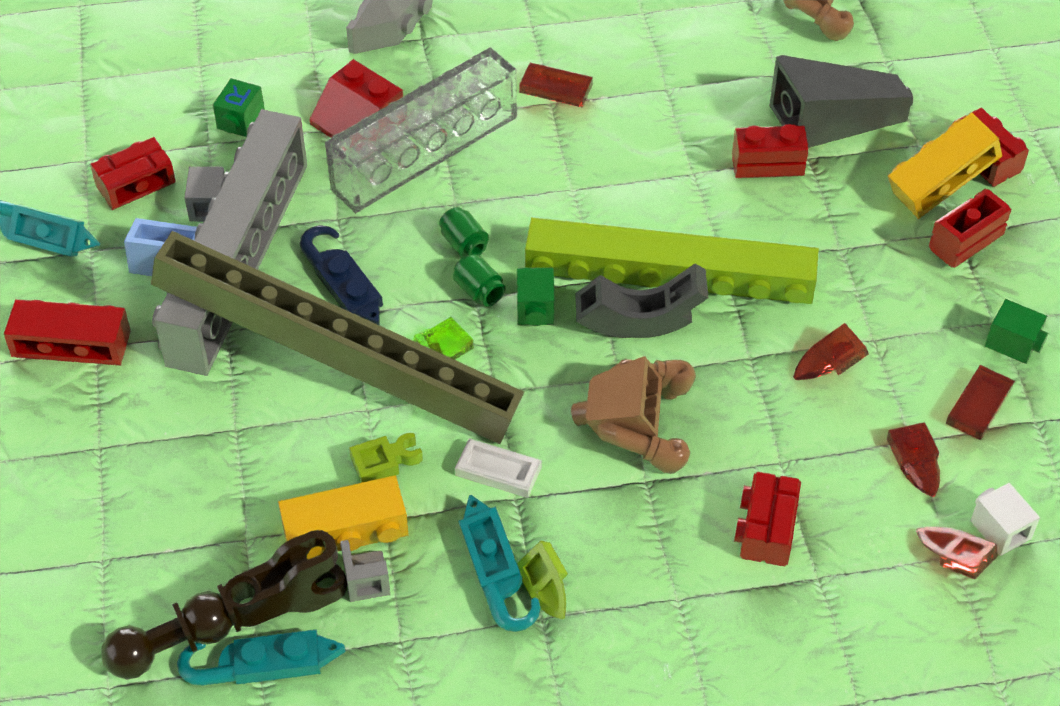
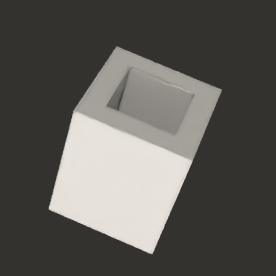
M1010 483L996 490L989 488L978 496L975 501L976 506L971 522L1000 556L1032 539L1040 517Z

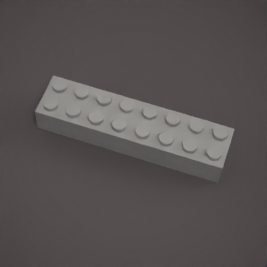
M261 109L255 122L249 124L247 138L243 146H239L236 150L234 164L230 172L226 171L223 175L221 189L217 197L211 199L208 215L204 223H200L197 226L194 241L257 270L259 269L307 168L301 117ZM167 292L162 305L156 307L152 319L153 327H156L159 339L158 348L162 351L165 367L208 376L233 322Z

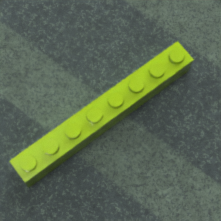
M531 217L525 247V268L554 267V276L594 280L601 275L615 284L622 283L652 288L666 284L696 263L706 269L708 293L812 304L817 282L819 248Z

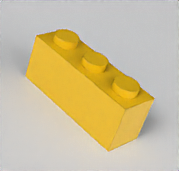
M971 112L965 118L952 123L945 133L937 139L927 142L917 154L909 160L899 163L888 175L892 192L920 219L1002 157L999 138Z
M396 475L278 501L286 542L310 531L323 530L333 537L339 552L342 551L340 541L349 540L350 551H354L361 546L378 542L389 543L400 537L409 536L407 514ZM319 546L312 548L307 555V559L320 556L326 548Z

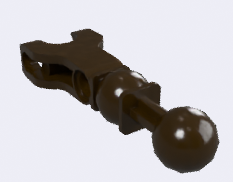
M314 530L295 537L281 545L267 562L233 577L225 586H222V584L218 585L220 594L211 591L197 593L186 601L182 611L177 602L172 604L177 618L148 631L131 625L117 628L107 635L102 645L103 665L108 672L116 677L126 680L137 678L150 669L156 653L186 640L194 653L198 651L195 642L204 645L217 643L228 635L233 625L236 632H239L242 626H256L287 612H314L338 601L346 593L347 580L344 571L336 564L338 550L335 540L323 530ZM318 546L326 548L320 556L307 559V555L312 548ZM325 578L336 580L329 588H321L316 585V583ZM252 598L249 602L240 604L244 599Z

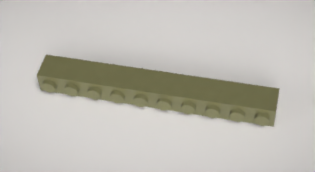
M174 231L170 233L154 258L151 285L498 444H501L524 394V391Z

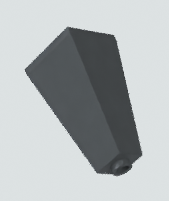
M785 55L776 57L769 106L782 126L787 124L805 126L808 148L908 120L910 107L913 104V95L910 88L905 87L897 74Z

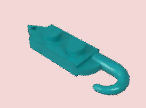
M0 200V229L8 240L70 257L77 256L78 252L100 246L95 237L84 227V221Z
M469 495L464 517L458 522L491 615L497 625L506 631L518 632L526 630L539 617L541 609L539 599L536 597L532 598L531 609L526 616L513 618L509 615L504 600L519 590L523 578L496 506L490 508L473 495Z
M317 629L234 640L233 643L228 644L222 650L218 667L194 669L190 666V658L194 653L189 645L180 653L177 668L183 680L192 685L204 686L235 681L238 685L321 674L320 668L345 653L346 650L344 644L318 635ZM195 642L198 651L206 647L204 644Z

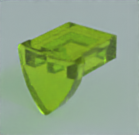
M452 317L431 329L428 328L415 334L413 341L454 360L474 348L473 338Z

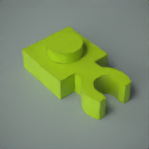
M405 433L395 443L389 444L387 437L383 436L349 447L350 457L361 483L399 475V464L413 466L423 461L421 448L413 451L406 450L416 445L414 433Z

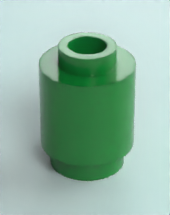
M454 207L442 215L439 221L441 234L461 258L473 254L481 255L486 250L489 235L469 211L462 210L460 207Z
M480 255L464 256L456 263L453 280L477 304L489 307L496 304L503 297L506 290L503 278Z

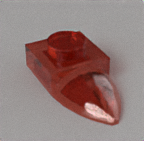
M844 323L814 344L804 354L795 369L793 377L795 380H808L827 375L832 371H835L839 376L869 355L868 350L847 324Z
M923 422L889 430L887 441L905 477L921 492L930 497H935L940 484V468L937 461L939 450L926 423Z
M939 526L916 529L921 542L940 557V566L974 580L998 557L997 544L967 532Z

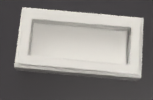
M469 438L455 467V476L528 498L542 468V460Z

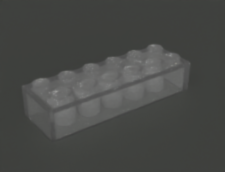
M489 47L425 85L419 86L416 90L390 103L371 116L362 119L343 132L334 135L325 141L331 191L356 214L516 119L517 69Z

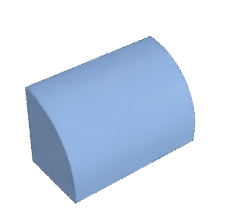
M136 218L124 240L129 273L152 276L154 258L170 233L174 231L195 240L197 227Z

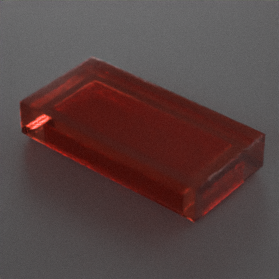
M530 62L519 84V93L583 108L593 85V77Z
M980 365L948 415L946 424L981 440L1011 392L1015 381Z

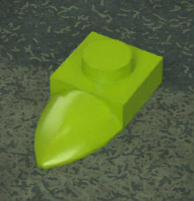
M539 541L517 563L523 578L522 582L530 597L539 599L541 610L552 617L564 619L566 614V593L563 579L568 573L552 544Z

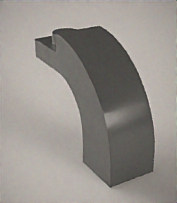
M695 263L666 284L646 290L624 288L600 275L575 293L576 322L595 332L619 338H650L677 331L692 323L691 310L708 299L706 269Z

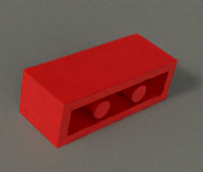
M15 299L4 331V337L11 357L121 366L131 329L126 310L122 307Z

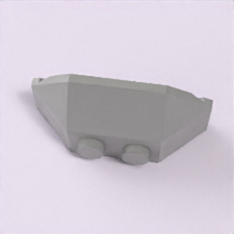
M364 0L359 7L356 18L354 20L351 19L346 27L349 52L356 54L399 45L407 34L413 32L420 18L424 14H428L433 0Z

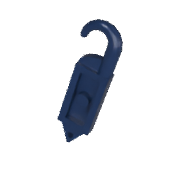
M323 225L314 226L306 230L300 238L299 245L301 251L316 270V275L339 306L380 325V307L383 306L382 296L349 253L340 249L319 252L313 244V239L319 235H330L337 239L339 238V233L334 228Z

